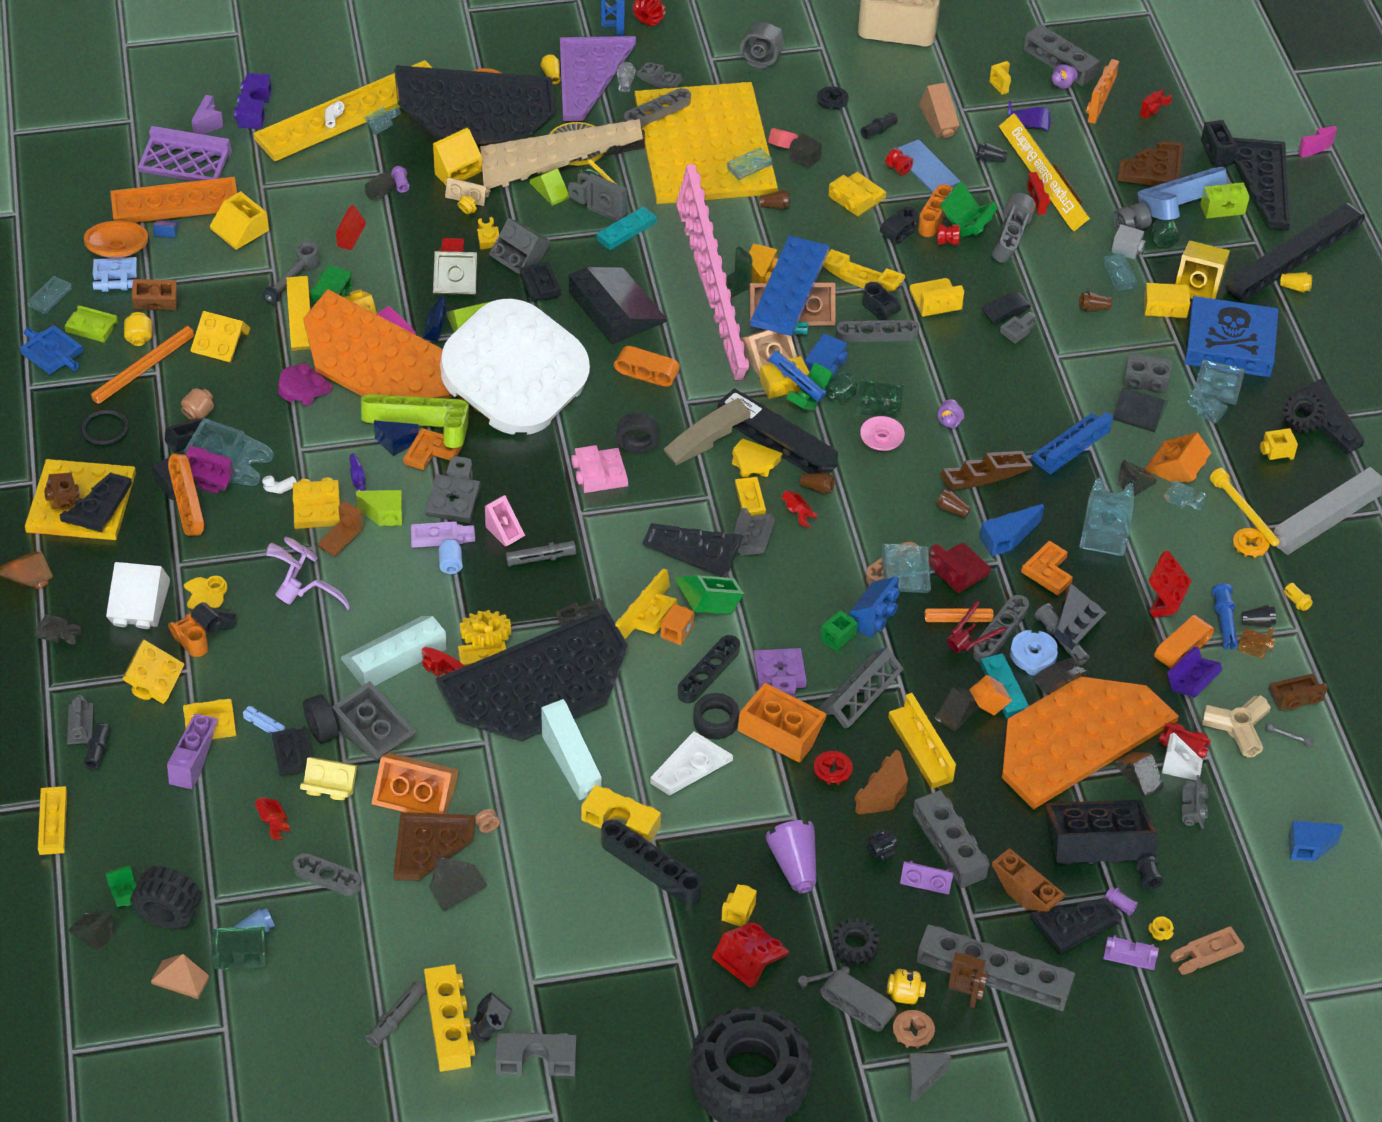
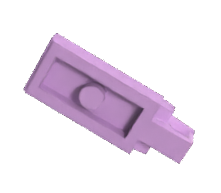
M457 522L411 525L412 548L440 546L443 541L448 539L455 540L458 544L475 541L474 526H462L457 524Z

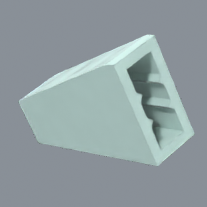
M562 699L541 707L542 737L579 800L587 798L595 785L601 787V775L566 702Z

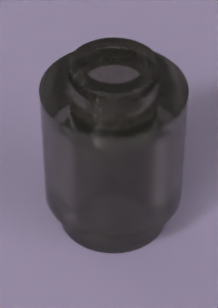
M387 172L378 174L365 184V194L369 199L380 200L393 189L395 185L394 178Z

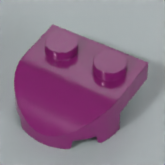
M300 363L287 367L282 371L277 391L282 398L289 402L295 399L302 401V405H312L314 397L331 393L332 385L308 364Z
M190 445L186 454L193 479L197 481L196 486L210 493H218L220 489L225 491L233 477L232 460L224 455H216L204 448H196Z

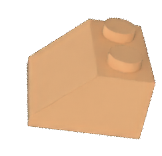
M762 330L740 338V341L744 342L745 357L759 378L760 366L771 364L768 359L774 351L778 350L787 359L797 357L791 336Z

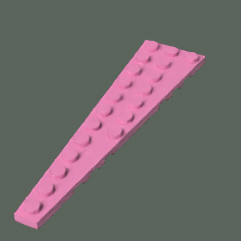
M686 165L676 207L681 222H685V234L690 235V248L695 249L694 260L710 308H715L714 320L715 323H719L718 332L720 338H724V350L734 380H743L746 371L749 370V361L744 356V342L740 341L739 324L735 322V308L731 306L730 302L731 292L726 287V273L722 272V258L717 252L718 243L717 239L713 237V223L709 222V208L704 202L705 192L700 187L701 178L700 174L696 172L695 165Z

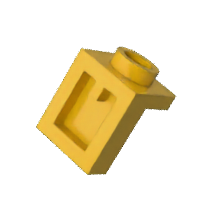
M1008 61L991 67L989 82L1001 95L1009 92L1011 77L1008 74L1010 67Z

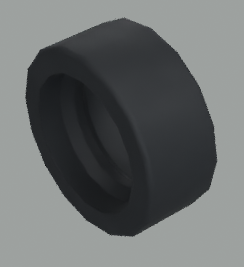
M643 413L627 414L617 424L616 441L621 448L628 452H649L658 443L659 425L649 415ZM640 429L646 431L649 435L634 437L626 432L628 430Z
M711 693L701 697L696 702L693 723L700 735L708 739L718 740L727 738L737 729L739 708L731 697L721 693ZM710 709H721L730 715V719L724 723L715 724L706 721L702 714Z
M319 694L304 700L303 711L314 738L320 743L338 736L336 719L325 696Z

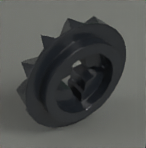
M829 86L818 92L817 99L818 104L822 105L823 109L830 108L832 110L836 108L840 110L841 107H846L849 96L844 89Z

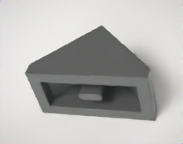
M910 1053L908 1076L910 1100L915 1103L949 1071L951 1061L949 1054Z

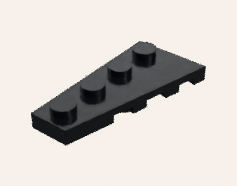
M1323 378L1296 391H1300L1301 395H1303L1304 391H1308L1309 395L1311 392H1314L1315 396L1318 395L1325 409L1324 422L1321 421L1322 425L1320 428L1317 425L1316 427L1346 455L1363 446L1364 438ZM1309 406L1298 409L1305 417L1310 416L1313 412V409Z
M651 523L642 544L718 576L727 577L744 536Z

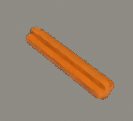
M970 608L925 609L924 617L926 622H960ZM976 608L967 622H992L994 618L993 609Z

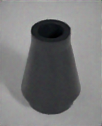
M986 141L985 143H979L976 158L981 159V161L1005 162L1007 150H1003Z
M1264 605L1241 612L1243 625L1262 627L1276 625L1274 606Z

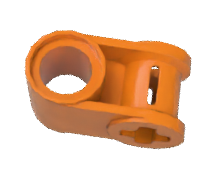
M191 613L186 614L185 618L176 623L171 622L168 624L174 639L191 656L201 657L208 652L206 632L191 618Z

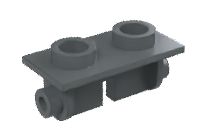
M76 695L72 700V704H69L67 744L88 743L92 738L93 703H87L83 695Z
M1196 775V782L1186 781L1182 788L1183 803H1191L1182 805V821L1187 826H1192L1194 823L1199 822L1201 828L1204 829V819L1208 818V809L1205 804V799H1208V788L1206 784L1202 783L1200 776Z

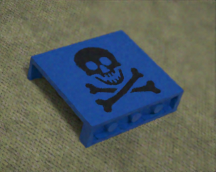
M1193 296L1190 309L1191 320L1188 347L1184 364L1270 377L1275 357L1278 308Z

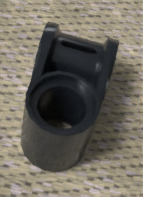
M912 207L901 208L900 211L882 223L880 233L896 244L901 243L906 237L916 231L915 219L917 218V210Z
M869 282L865 285L862 305L879 320H887L889 315L898 313L901 310V304L897 297L889 293L881 284Z
M488 993L477 1007L476 1015L470 1026L472 1036L481 1043L489 1041L494 1032H499L504 1028L512 1008L494 993Z

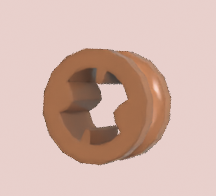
M493 809L483 810L475 817V822L479 825V830L482 833L491 832L500 824V820Z

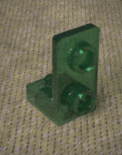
M740 246L736 248L735 272L726 276V287L730 289L731 298L748 290L749 283H751L752 256Z

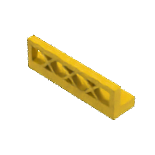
M912 693L907 694L904 707L890 711L889 720L931 789L953 782L956 767L954 760Z

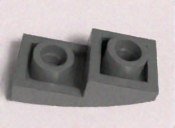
M646 62L637 72V76L640 79L660 89L677 88L683 81L681 74L665 72L663 65Z

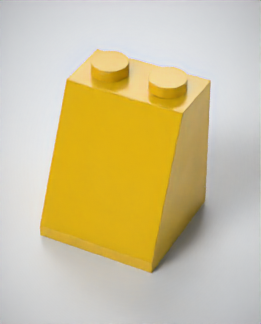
M1189 240L1182 255L1175 285H1189V296L1191 299H1193V296L1216 299L1230 250Z

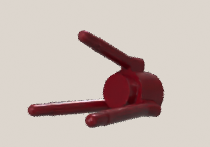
M976 601L959 624L951 631L952 635L946 639V642L955 653H960L963 649L967 652L973 646L1007 629L1006 626L969 642L971 640L969 633L977 625L973 623L966 630L961 628L979 606V602Z

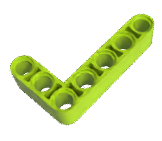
M375 394L361 397V420L364 422L443 427V443L446 447L458 448L464 444L469 419V404L465 400Z

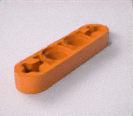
M172 454L168 461V468L182 527L186 535L199 536L203 532L204 521L190 463L186 455Z

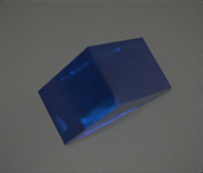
M374 420L375 439L393 457L410 448L419 433L418 424Z

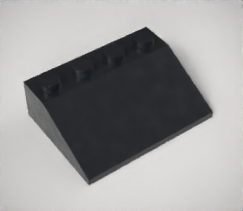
M586 267L569 274V294L612 345L667 322V318L624 268Z
M1142 800L1045 803L1052 852L1057 863L1073 864L1074 862H1086L1094 864L1099 861L1120 863L1123 860L1138 861L1146 856H1154L1156 858L1157 831Z

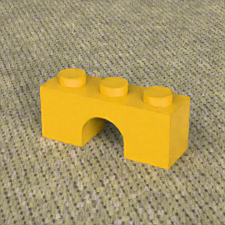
M598 785L593 787L581 806L582 821L601 828L602 824L607 820L622 819L627 822L625 826L649 842H652L661 827V812L651 806L642 805L630 797L621 796L609 788H602Z

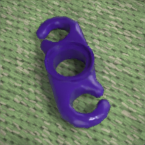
M351 453L349 460L353 486L357 491H366L362 465H360L358 457Z

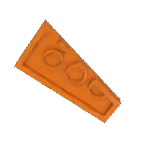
M1112 59L1109 65L1105 66L1103 75L1093 90L1091 102L1089 101L1086 113L1089 114L1088 122L1096 123L1118 72V60Z

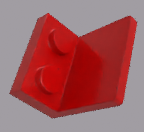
M750 922L724 933L712 958L751 988L757 984L767 964L786 957L789 951L783 947L779 940L772 938L764 932L760 925Z

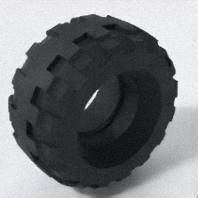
M750 1006L748 1010H741L740 1007L729 1009L724 1016L722 1014L717 1015L707 1023V1027L699 1031L691 1049L690 1083L694 1090V1097L699 1105L704 1109H708V1115L718 1122L722 1120L725 1122H784L786 1116L796 1113L801 1107L804 1097L807 1096L811 1082L812 1060L807 1040H804L803 1036L800 1035V1029L790 1020L786 1022L783 1020V1016L774 1010H771L769 1013L762 1011L761 1007ZM756 1052L769 1058L775 1065V1068L768 1074L760 1077H745L734 1072L726 1062L736 1054Z

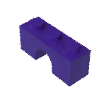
M247 73L245 81L241 82V94H238L237 98L238 107L234 108V119H237L238 128H263L265 120L264 103H269L272 92L271 75Z

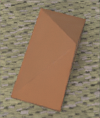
M184 954L162 960L151 980V984L199 999L210 977Z

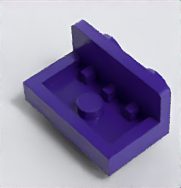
M1194 646L1168 671L1171 689L1177 693L1196 697L1222 671V666L1219 662L1201 658L1199 647Z

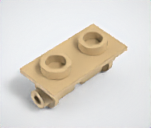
M447 178L445 197L459 200L462 195L470 196L475 200L476 205L484 206L485 197L488 198L490 190L486 189L487 186Z

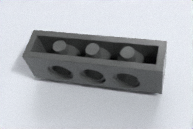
M1040 24L1025 35L1023 50L1054 69L1059 65L1073 66L1077 71L1075 82L1079 85L1084 86L1098 76L1100 60Z
M941 790L916 799L913 815L943 863L949 869V872L954 873L953 878L961 889L986 879L988 867L990 866L989 860L977 847L975 837L966 830L962 817L957 816L953 810L951 800L946 798Z

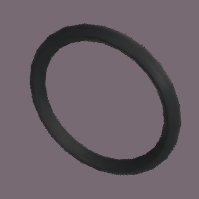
M115 410L93 412L84 419L81 425L83 437L88 442L96 445H109L118 442L128 431L127 419ZM112 414L118 416L123 421L124 428L116 438L98 441L88 436L86 425L95 416Z

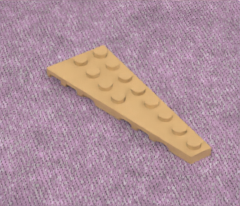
M640 119L480 146L484 186H487L486 189L489 190L499 185L505 187L509 185L508 182L519 178L523 181L536 172L546 173L570 164L569 161L576 158L586 159L588 154L596 151L603 153L611 146H623L643 139Z

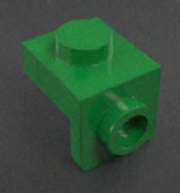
M127 865L106 872L107 882L116 907L132 905L130 898L136 883L131 867Z

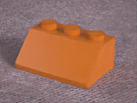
M764 683L740 711L738 731L800 763L812 748L827 714Z
M385 754L381 756L371 804L401 812L446 814L454 795L459 770L397 754Z

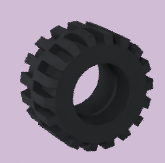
M151 866L146 868L131 894L130 902L136 912L147 921L166 929L178 930L184 929L189 925L202 899V893L198 889L197 884L183 873L163 866Z

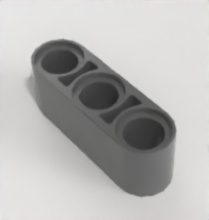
M835 970L820 989L821 996L827 1002L878 1032L882 1031L897 1011L895 1005L889 999L841 970Z

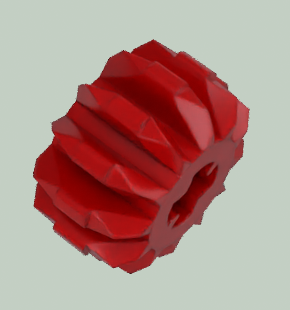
M636 0L632 6L634 9L632 13L637 16L636 19H639L641 24L645 23L648 27L658 24L666 14L664 11L665 6L661 4L662 0Z

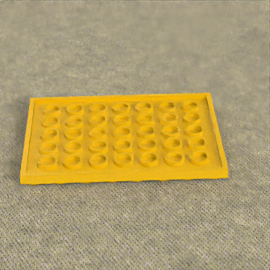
M752 82L680 87L690 91V105L641 127L656 204L677 202L686 165H695L696 172L700 174V187L704 189L705 200L760 196L778 191ZM680 88L634 91L636 107ZM662 104L661 106L667 107V106H670V105H669V104ZM646 111V112H644V113L652 114V113H654V112H652V111Z

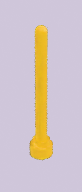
M1223 468L1213 471L1210 475V481L1214 486L1223 488L1272 546H1277L1279 539L1231 485L1229 474Z

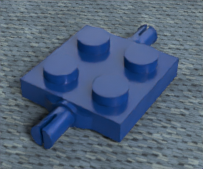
M52 325L39 333H36L30 327L24 330V335L29 337L30 340L20 347L21 354L49 375L64 365H67L73 371L79 368V363L74 361L73 358L83 352L82 345L56 326Z

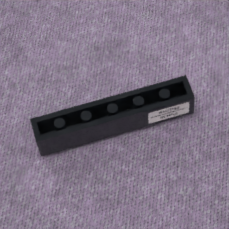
M734 388L718 402V408L739 398L749 409L750 418L732 427L762 446L783 453V459L808 474L830 473L837 467V450L820 441L814 435L802 430L799 426L784 419L781 415L774 413L763 404L751 399L745 393Z

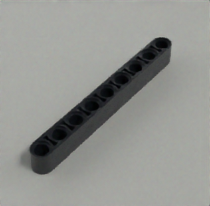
M1350 203L1342 205L1234 274L1227 281L1225 289L1239 300H1247L1281 278L1282 274L1289 273L1357 229L1363 223L1365 214Z

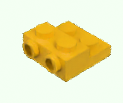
M856 172L849 177L842 175L829 184L828 196L858 217L885 199L886 191L859 172Z
M326 477L321 479V481L311 482L308 479H301L297 483H293L295 529L336 526L340 522L338 480Z

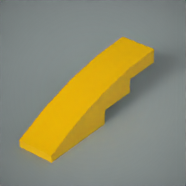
M308 276L286 277L292 351L310 350L304 326V317L311 310Z

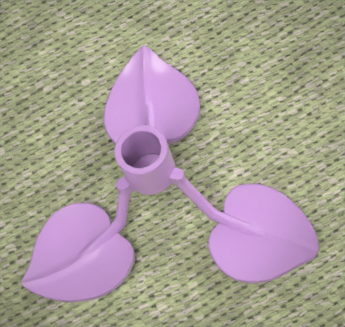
M285 536L284 541L289 547L301 553V558L298 562L280 546L274 543L268 545L266 556L277 557L291 564L284 582L275 593L278 598L291 605L297 595L302 597L307 590L317 586L338 598L345 605L347 611H349L350 606L346 597L337 588L322 580H314L303 589L300 588L302 583L295 579L299 569H301L306 556L314 562L318 559L310 549Z

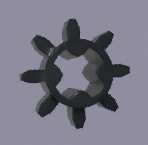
M881 828L869 835L870 841L867 842V849L873 858L880 857L882 861H885L896 854L894 849L898 847V844L892 832L887 831L884 833Z

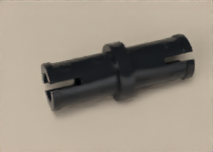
M893 112L888 113L882 118H876L871 124L861 128V135L864 139H869L877 133L881 134L888 127L897 124L898 118Z
M97 723L95 725L92 738L87 743L88 751L83 764L88 769H98L102 754L107 749L106 740L110 726L105 723Z

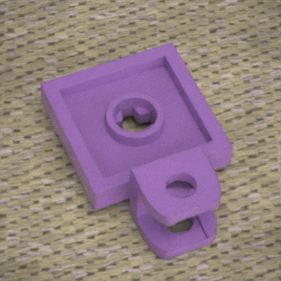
M801 648L754 651L758 688L767 683L795 697L796 688L806 687V675Z

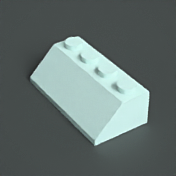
M420 616L341 656V660L361 686L369 681L376 686L421 663L422 648L429 647L441 652L446 650V632L433 616Z

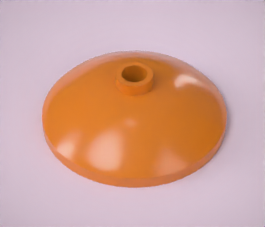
M128 221L103 222L88 229L84 235L85 246L93 253L107 258H124L133 255L143 249L148 243L146 229L139 224Z

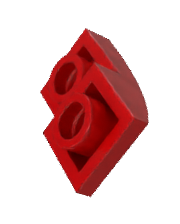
M429 647L422 648L421 663L426 671H431L437 678L443 674H448L465 667L461 662L444 652Z

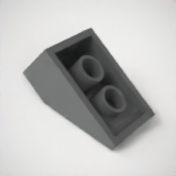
M371 681L332 706L337 727L341 733L377 761L381 759V756L388 754L416 733Z

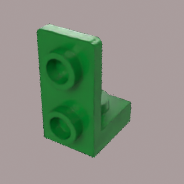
M814 363L808 374V377L823 390L826 389L833 376L831 370L819 363ZM800 389L799 392L790 391L786 398L803 409L814 411L818 404L803 389Z

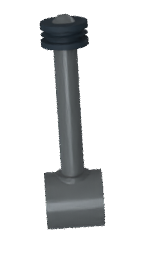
M305 241L297 246L298 258L294 266L274 287L268 286L262 292V297L267 303L275 305L281 298L280 292L287 286L286 277H295L301 269L312 271L319 267L318 247L314 242Z

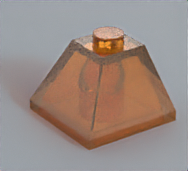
M31 552L0 566V578L27 587L35 586L36 589L49 584L47 580L53 577L42 552Z

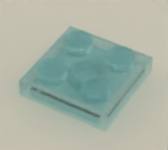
M1203 359L1193 395L1236 405L1245 369Z
M887 543L882 546L884 579L891 577L899 578L898 589L900 591L928 593L931 590L928 547Z

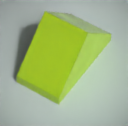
M558 168L530 179V184L552 206L569 198L567 188Z

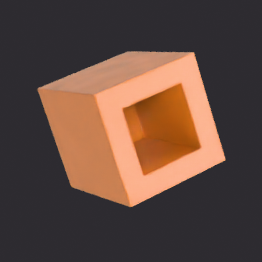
M673 603L661 621L660 637L682 645L694 627V611Z
M988 675L969 689L978 706L994 716L1012 701L1003 684Z

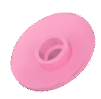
M878 416L870 418L863 423L860 435L867 446L885 451L898 447L904 440L905 432L898 421L889 417Z

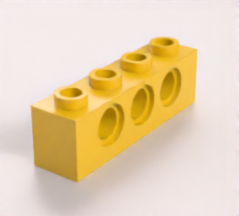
M455 964L424 969L439 1071L471 1067L470 1057L475 1056L473 1040L468 1041L467 1034H470L471 1031L469 1018H464L463 1014L464 1011H467L466 997L460 996L459 991L464 989L462 974L456 973ZM452 1038L458 1039L456 1041H450V1039Z

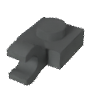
M1031 312L1026 313L1021 319L1014 316L1000 327V333L1016 344L1030 333V329L1035 326L1032 320L1036 316Z

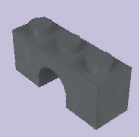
M515 1032L497 1033L496 1074L522 1075L524 1063L529 1058L540 1057L545 1059L549 1065V1076H575L576 1035H569L567 1033L542 1034L540 1032L531 1034H517Z

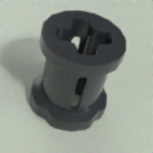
M1146 856L1136 862L1135 866L1141 873V884L1144 889H1155L1163 884L1164 879L1158 872V861L1154 856Z

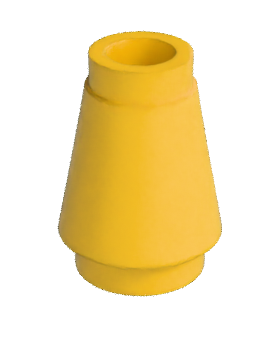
M554 55L544 56L540 66L546 77H552V85L558 84L561 81L559 59Z
M1307 272L1282 274L1280 286L1305 293V291L1310 292L1312 275H1308Z

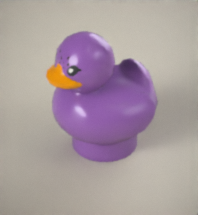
M1059 65L1052 74L1053 84L1061 89L1070 87L1077 79V71L1073 66Z
M948 399L939 407L937 417L942 425L955 428L964 419V412L955 400Z

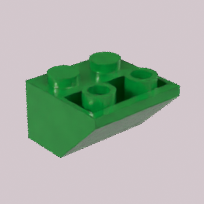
M701 575L680 576L676 578L677 584L694 612L732 614L744 595L735 578Z

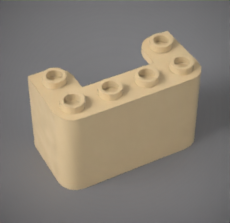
M860 0L858 34L864 39L920 45L923 47L929 46L935 40L940 0Z

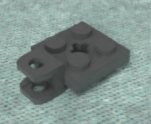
M579 173L577 175L578 183L571 182L568 185V196L581 204L587 202V209L614 221H619L626 217L627 188L592 173L590 175Z
M454 456L449 462L447 476L436 474L425 510L426 516L465 523L471 522L481 487L480 481L473 480L471 459ZM459 463H463L465 466L462 468L456 465ZM455 495L456 497H459V499H454V501L451 502L448 497Z

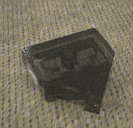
M439 856L436 857V866L429 888H431V892L443 912L488 886L474 864Z

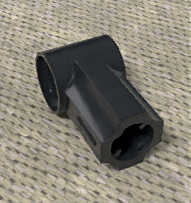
M206 602L198 604L191 612V618L206 633H212L217 629H233L237 623L236 613L233 610L212 608Z

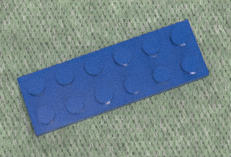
M793 236L788 237L751 318V326L788 336L793 335L829 253V245Z

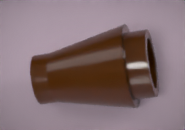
M782 189L760 195V206L785 210V207H790L789 191Z
M1091 291L1082 292L1080 295L1079 307L1084 309L1085 312L1111 309V297Z
M829 472L803 473L800 485L823 494H827V492L832 493L835 477L830 475Z
M945 489L936 505L940 506V510L959 515L963 518H966L971 509V506L967 505L952 490L948 491Z

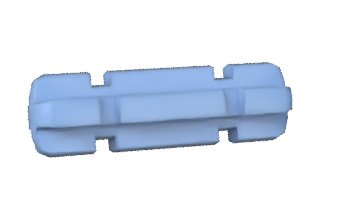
M248 706L243 712L244 719L249 722L254 721V725L267 733L285 730L284 725L279 722L275 723L276 720L260 711L257 712L258 710L252 706Z

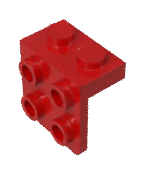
M1168 550L1162 552L1149 577V584L1158 594L1149 611L1154 618L1177 613L1192 582Z

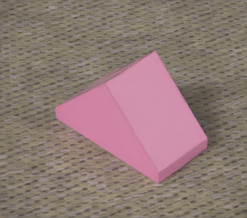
M505 495L485 505L486 528L504 546H508L525 536Z

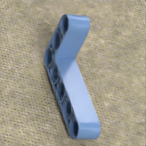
M1212 168L1141 190L1137 193L1138 201L1148 206L1152 217L1162 220L1178 218L1180 216L1178 205L1202 198L1204 187L1228 184L1226 168Z

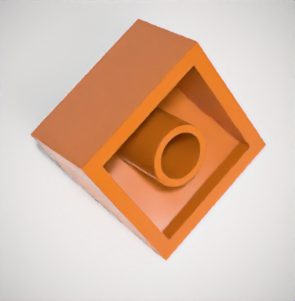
M1198 432L1165 440L1145 469L1174 484L1189 483L1197 477V472L1206 464L1211 451Z

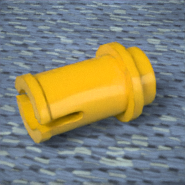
M1290 583L1285 587L1286 590L1283 591V594L1296 604L1298 610L1306 611L1311 607L1313 601L1309 594L1305 595L1294 583Z

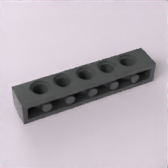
M928 924L918 949L917 963L951 974L955 952L970 954L976 958L986 960L984 971L988 972L986 986L1064 1011L1073 985L1074 972L1064 967H1056L1044 963L1039 959L1020 955L1015 951H1007L995 947L991 943H983L971 939L967 935H959L942 927Z

